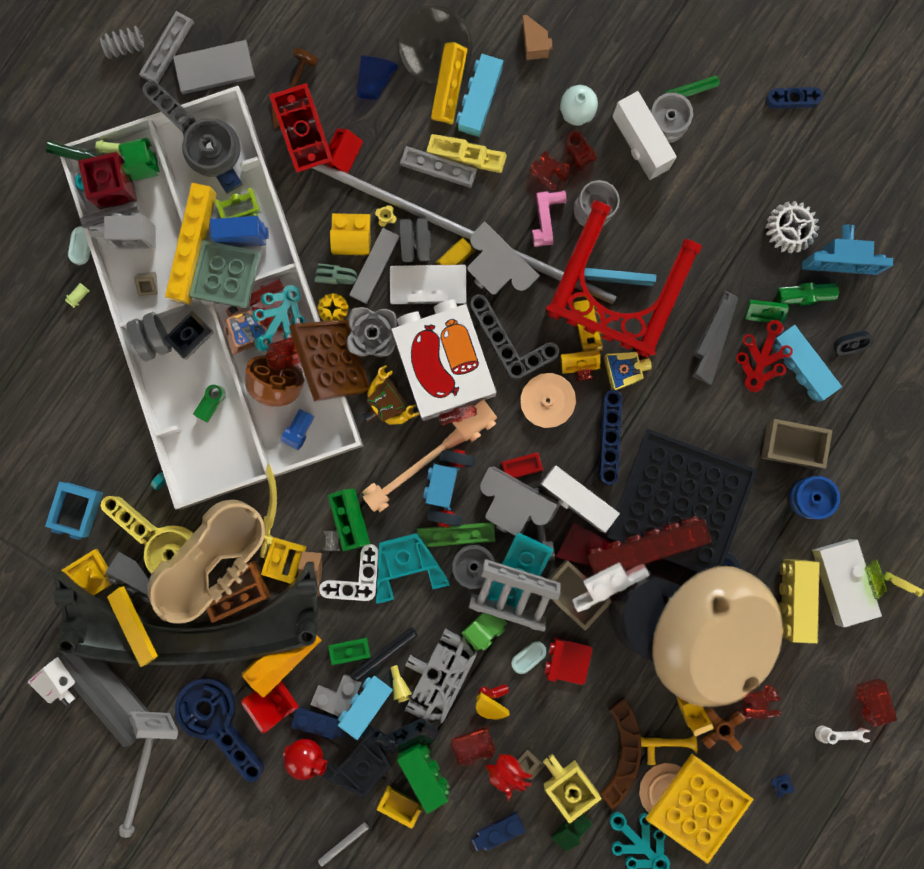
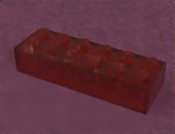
M690 517L684 519V524L681 525L679 523H671L665 525V530L662 531L652 529L646 531V536L643 537L633 535L627 537V542L624 543L618 540L608 543V548L602 549L600 546L589 549L590 553L586 554L592 576L619 562L623 570L711 543L712 540L705 519Z

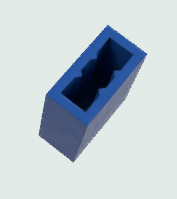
M258 216L210 219L211 239L215 243L235 247L266 245V239H269L268 228L265 227L264 222Z

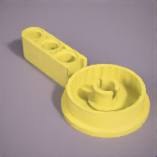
M107 496L101 502V509L138 542L145 545L144 562L151 575L161 562L170 560L167 555L170 549L175 555L194 534L189 529L176 525L157 528L118 496ZM112 500L116 503V507L113 510L110 508ZM127 512L130 514L129 522H126L124 519V515ZM140 525L145 527L143 535L139 533Z

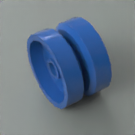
M822 476L804 477L797 480L791 486L788 494L792 510L798 516L806 519H825L834 514L840 503V492L836 484Z

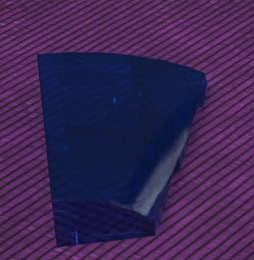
M361 56L357 90L359 98L378 100L382 89L389 83V78L398 69V63L376 57Z

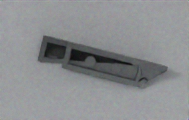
M724 291L693 354L694 357L699 359V362L692 376L709 385L713 383L738 301L737 296L727 291Z

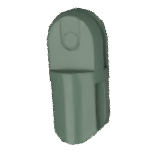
M317 264V276L315 277V282L338 285L339 283L354 284L356 282L355 277H357V273L352 269L341 268L337 265Z

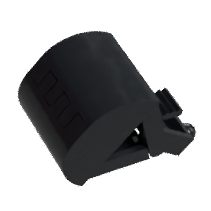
M649 575L645 579L628 586L625 590L613 594L611 597L612 602L609 604V613L614 633L619 642L632 652L654 662L653 645L655 633L662 613L665 610L663 597L671 600L682 586ZM762 581L770 590L769 584L765 581Z

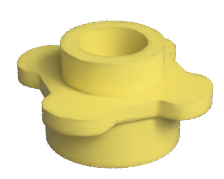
M390 205L377 209L375 212L381 227H385L388 223H395L397 220L393 214V207Z

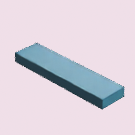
M585 268L584 271L585 280L653 286L656 282L655 274Z

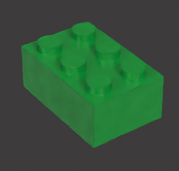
M420 741L400 751L397 761L426 814L448 802L450 785L445 777L442 778L439 774L440 767L435 759L432 761L429 755L431 751L427 743Z

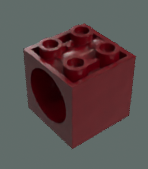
M117 152L78 161L86 199L98 209L111 208L132 201L137 202L134 183L130 174H125L122 163H125V161Z

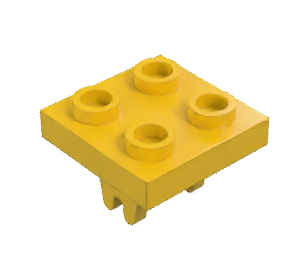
M94 549L61 570L93 596L113 585L104 577L109 567L98 549Z

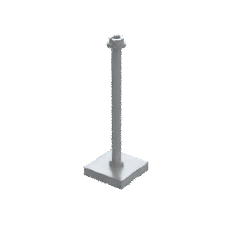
M130 712L129 720L133 726L136 738H146L126 818L124 824L119 827V835L121 837L128 838L134 833L135 828L132 826L154 738L177 739L178 730L170 713Z

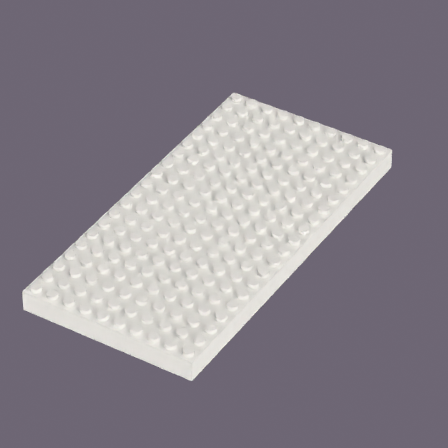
M239 86L181 105L195 120H221L229 124L238 135L241 151L233 169L243 185L228 194L225 193L216 177L198 174L187 164L182 151L184 135L161 112L65 144L80 150H91L92 153L100 155L95 149L97 141L104 140V142L123 144L147 137L152 144L149 148L157 156L160 170L159 176L133 181L137 202H135L138 206L137 213L143 214L156 226V249H116L104 240V237L91 238L89 231L93 230L89 228L83 229L175 509H184L268 480L265 473L268 463L271 466L274 477L363 447L347 397L314 402L304 371L303 377L305 381L301 394L294 402L280 407L267 406L253 399L247 392L244 384V375L247 363L254 357L267 355V358L279 360V357L294 362L303 370L294 342L286 343L283 340L284 333L281 323L272 337V347L269 350L259 351L256 347L233 355L223 329L225 320L229 318L226 310L231 306L192 298L191 305L173 302L165 297L191 184L196 183L212 187L217 193L215 200L219 199L221 202L231 199L230 196L233 194H238L239 196L248 193V188H252L255 191L262 212L258 214V217L264 222L265 227L268 228L269 239H266V245L240 247L260 251L261 256L248 309L237 307L239 312L278 308L283 301H275L271 305H264L261 302V296L266 293H282L284 287L294 285L300 291L301 296L297 304L300 315L305 319V323L321 322L244 95ZM182 116L178 122L184 121L186 116ZM211 142L206 145V148L213 149ZM60 156L80 218L106 210L98 209L86 199L85 192L80 191L76 187L75 177L81 173L78 161ZM252 202L226 210L228 217L253 209L254 205ZM214 203L211 219L221 218L216 203ZM209 224L206 241L214 242L211 239V226ZM156 272L158 295L138 296L134 280L135 276L141 273ZM266 296V301L270 302V298ZM289 307L287 310V314L290 325H292L293 316L291 309ZM193 311L214 331L210 338L187 360L183 359L172 347L171 352L164 355L156 352L154 359L144 362L138 356L130 341L126 324L128 321L136 318L142 321L144 315L155 312L169 334ZM257 312V317L261 318V314ZM274 316L260 321L266 330ZM288 334V339L291 341L292 337ZM215 384L225 389L226 397L219 404L210 421L206 423L194 416L193 413L205 395L206 388ZM217 388L211 392L213 399L218 398L220 395V391ZM302 409L315 417L305 434L306 440L303 446L296 450L281 442V436L285 429L291 425L298 410Z

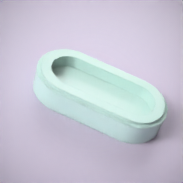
M80 226L75 228L71 234L68 257L73 263L83 265L89 259L90 247L84 229Z
M533 641L516 654L512 659L513 670L518 674H525L542 661L546 656L544 644L539 641Z

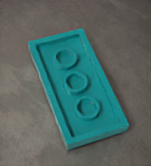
M517 532L502 565L541 576L553 552V548ZM493 581L487 599L498 602L504 583ZM512 587L505 604L517 607L523 589Z

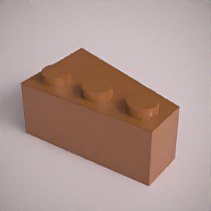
M256 561L250 562L244 572L241 571L238 576L242 580L240 584L235 580L229 586L232 591L230 595L224 591L221 593L222 597L218 602L213 600L206 608L212 623L271 596Z

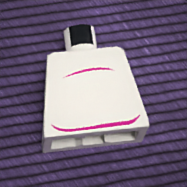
M58 657L28 681L29 685L48 703H52L55 699L59 698L64 706H67L75 699L68 690L75 684V681Z

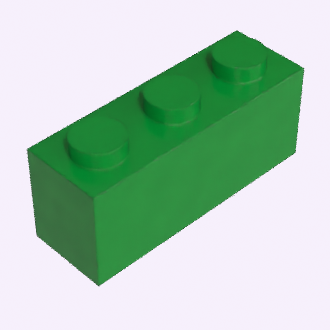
M344 489L329 494L328 499L343 552L370 545L355 489Z

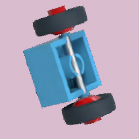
M454 449L453 452L442 450L440 460L454 467L450 468L434 464L433 468H429L427 479L430 480V485L425 487L423 498L426 499V503L442 506L445 510H429L428 520L438 522V526L449 528V525L458 527L462 525L463 517L449 511L451 510L450 504L457 471L462 467H474L475 457L466 455L465 451Z

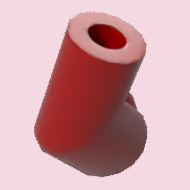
M506 684L490 690L484 686L479 689L478 693H483L489 698L494 699L508 694L509 689Z

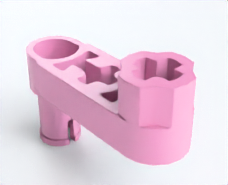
M565 191L536 193L540 229L532 230L534 247L553 245L549 207L551 204L566 203Z

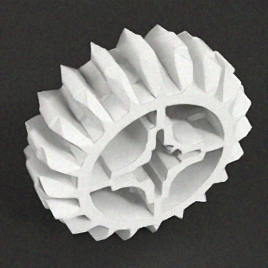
M793 201L791 205L789 202H785L783 205L777 206V210L774 209L771 212L772 216H769L767 219L770 223L765 228L770 230L766 235H772L770 242H776L775 248L782 246L781 252H784L786 249H788V253H792L794 250L796 253L800 252L801 249L805 250L808 248V245L814 243L813 239L818 236L815 231L819 230V226L815 224L819 219H813L816 212L810 213V207L803 208L804 203H800L797 206L796 201ZM784 215V225L779 227L780 218ZM805 227V235L804 238L801 240L800 230Z

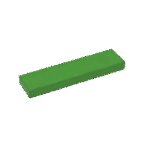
M493 522L464 524L459 527L452 525L449 528L442 526L417 528V533L427 547L496 542Z

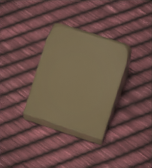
M156 272L141 273L135 276L134 280L138 296L158 295Z
M526 750L518 759L522 769L532 775L531 778H527L533 780L545 766L529 750Z

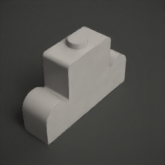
M485 221L472 234L470 240L472 246L482 252L467 267V270L476 278L474 282L481 289L485 287L491 294L496 295L512 279L514 288L524 291L540 277Z
M496 467L488 468L480 485L483 494L486 496L495 495L485 518L496 524L500 531L505 533L508 531L515 536L517 532L520 534L524 533L531 519L537 525H544L550 522L560 506L555 500Z

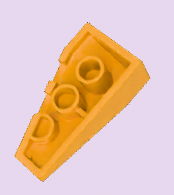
M316 635V641L311 645L258 657L242 672V677L264 698L322 640Z

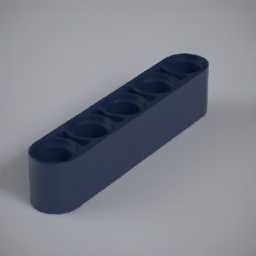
M610 390L602 399L598 478L604 485L614 484L618 480L622 395L616 390ZM609 395L616 397V404L608 402L607 398ZM608 414H613L616 417L614 424L607 421L606 417ZM607 433H612L615 436L613 443L607 442ZM606 452H611L614 455L612 462L605 460ZM606 471H610L613 475L610 482L604 479L603 475Z

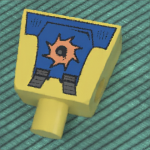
M637 352L606 354L603 357L611 389L616 391L642 380V371L652 369L650 359L639 360Z

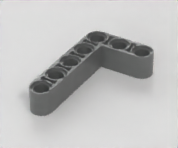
M475 295L472 297L470 303L471 311L510 379L518 381L557 358L559 348L554 343H546L520 358L485 296ZM481 301L484 303V307L477 309L474 307V303ZM490 317L493 319V324L487 326L483 323V319ZM494 334H500L503 337V340L501 342H495L492 339V336ZM545 349H553L555 355L553 357L546 356ZM504 350H509L512 353V357L505 359L501 353ZM531 357L536 358L538 365H529L528 359ZM519 367L522 372L520 375L515 376L511 373V368Z

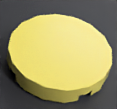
M887 571L883 577L887 581L890 579L893 584L911 593H916L919 597H922L924 590Z

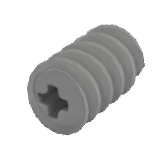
M134 26V32L128 27L127 34H124L120 29V36H117L112 31V38L107 33H105V40L100 37L103 51L108 59H112L113 55L119 57L120 52L123 55H127V50L130 53H134L135 49L139 52L142 50V47L144 48L143 38L137 26Z

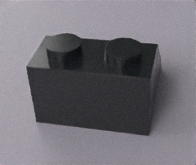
M191 311L165 337V340L183 359L187 360L210 338L214 331L198 315Z

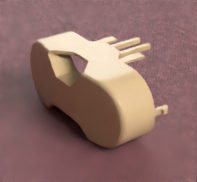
M225 500L212 506L202 516V525L169 561L161 562L150 576L147 587L148 597L154 611L161 619L171 623L192 621L200 616L213 600L218 602L222 597L221 593L224 591L229 595L232 593L229 586L235 580L239 584L242 582L238 576L241 571L244 572L247 569L248 565L246 563L260 548L264 540L265 525L260 514L242 501ZM236 558L232 567L227 569L228 572L223 578H219L217 580L218 583L209 588L208 574L221 559Z

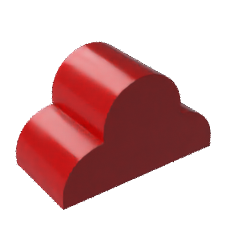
M307 83L269 95L296 173L333 161Z

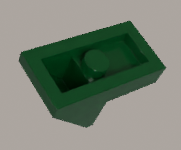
M583 813L570 824L566 820L551 835V838L564 851H568L581 843L579 838L593 823Z

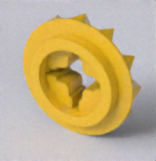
M332 293L325 295L319 300L317 309L323 321L344 320L348 313V305L341 295ZM332 301L334 302L335 307L341 308L334 310L333 316L331 314V311L327 309L328 307H331Z

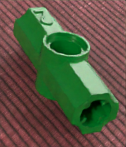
M805 283L796 287H782L777 289L776 300L778 303L799 305L834 301L838 299L839 288L836 283L819 285Z

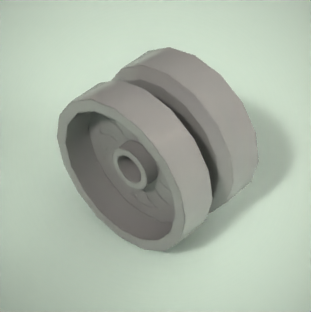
M666 93L658 97L650 110L668 143L679 140L687 131L693 118L691 103L687 98L678 93Z

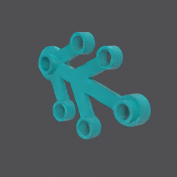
M288 285L284 287L282 293H266L261 296V302L264 305H271L275 301L283 302L278 308L257 309L252 312V318L255 321H262L265 318L274 316L265 334L255 339V347L259 351H266L272 347V337L280 323L284 333L283 340L286 343L294 342L293 338L291 341L288 339V334L291 335L287 314L289 307L293 316L292 324L297 323V318L300 320V323H305V319L300 315L297 304L301 295L296 286ZM266 296L270 298V302L266 301ZM257 312L261 314V318L257 317ZM264 339L267 341V346L263 343Z
M615 812L610 816L612 828L617 831L622 830L635 844L622 845L621 842L616 841L611 845L612 852L616 856L622 854H645L649 858L637 860L634 856H628L625 860L628 869L670 868V861L664 855V839L666 834L658 828L653 830V836L656 840V853L650 848L651 823L642 822V819L648 815L647 813H642L639 816L642 839L626 824V819L622 813ZM616 817L621 818L619 823L614 822ZM657 832H662V836L656 837ZM616 846L621 847L620 851H615L614 848ZM630 860L635 861L634 865H628ZM662 860L663 864L661 866H657V861Z

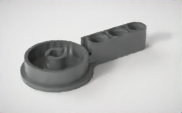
M148 81L144 84L143 93L149 101L182 131L184 135L182 144L183 156L187 164L195 172L203 176L216 177L227 173L235 166L240 156L241 146L238 135L229 124L217 119H201L197 121L157 82ZM158 90L155 95L151 96L153 91ZM172 103L170 108L165 109L167 104ZM182 116H186L184 121L178 122ZM213 142L214 149L206 148V145Z

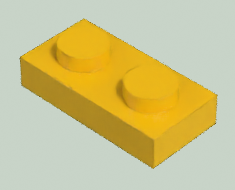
M599 350L561 355L562 374L600 369Z

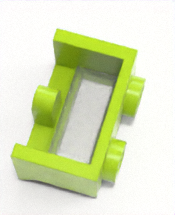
M248 188V193L240 196L233 194L230 196L231 199L223 202L219 199L215 200L221 218L258 216L259 213H262L255 191L252 188Z

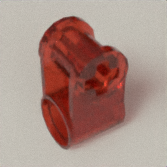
M571 132L566 139L565 148L576 167L581 171L588 163L597 161V156L581 132ZM570 140H577L579 145H572Z

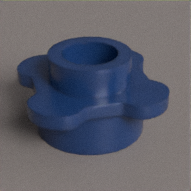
M783 774L772 779L771 784L776 790L775 794L778 797L794 792V786L790 783L789 775Z

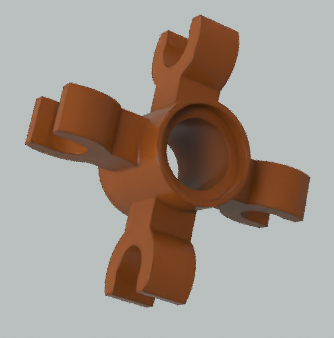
M711 707L707 708L705 712L712 721L714 729H712L711 733L705 735L701 741L709 749L721 739L727 741L738 752L743 747L734 737V727L745 720L744 716L737 710L725 720L719 718ZM723 725H727L726 732L720 734V727Z

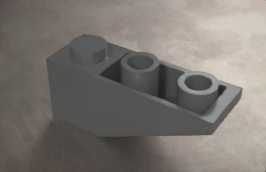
M118 552L105 572L104 577L107 578L106 580L113 585L119 584L124 587L127 593L141 596L142 601L151 605L147 592L148 578L136 561Z

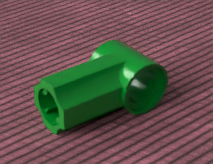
M215 384L208 386L193 415L208 423L219 404L225 399V389ZM217 388L220 391V395L218 398L213 399L211 392Z

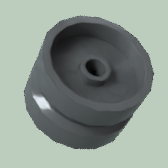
M400 219L402 261L413 262L415 249H417L419 261H430L431 237L430 230H428V219H417L416 231H413V224L410 219Z
M155 312L144 315L142 321L136 318L127 322L126 328L130 341L136 353L144 362L154 359L156 352L164 355L172 351V346L165 340L168 333Z
M480 545L463 547L456 553L453 560L455 579L466 588H481L485 581V577H481L483 563L485 559L495 562L492 554ZM476 563L477 570L470 569V565Z

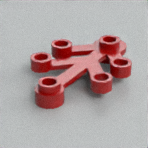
M772 320L767 324L768 336L761 353L755 344L756 339L753 335L747 334L743 337V343L748 346L757 364L755 371L751 368L748 362L749 356L746 353H739L736 356V360L742 365L747 375L745 386L751 392L761 391L766 381L776 376H783L786 373V367L783 364H776L773 370L763 374L766 366L784 357H791L793 354V349L789 345H784L780 351L770 355L776 336L781 335L784 330L782 323L778 320ZM772 325H778L777 330H771ZM751 337L753 339L752 342L747 344L746 339ZM789 348V349H790V353L787 354V355H784V354H783L784 349ZM742 355L746 356V360L744 362H740L739 360ZM778 367H783L782 373H777ZM753 379L758 380V383L755 386L751 385V381Z

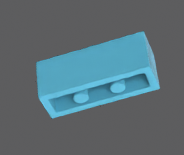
M375 676L372 679L370 677L366 679L362 685L364 688L360 695L356 693L350 704L352 707L348 712L344 710L338 718V721H340L338 726L356 740L359 739L393 691L392 688Z

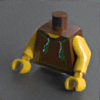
M385 365L378 370V375L372 381L367 393V402L371 408L362 413L368 423L379 417L383 423L386 422L389 425L403 424L412 417L420 415V412L414 413L413 408L417 405L408 406L390 379H386L393 372L390 371L386 374L384 369L387 366Z

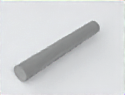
M365 822L322 856L318 863L322 867L366 832L369 829L368 825Z

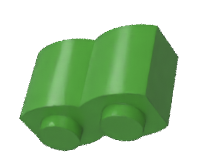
M482 612L461 634L476 651L480 649L485 650L491 645L492 642L490 640L494 635L498 637L506 630L504 626L507 622L502 618Z

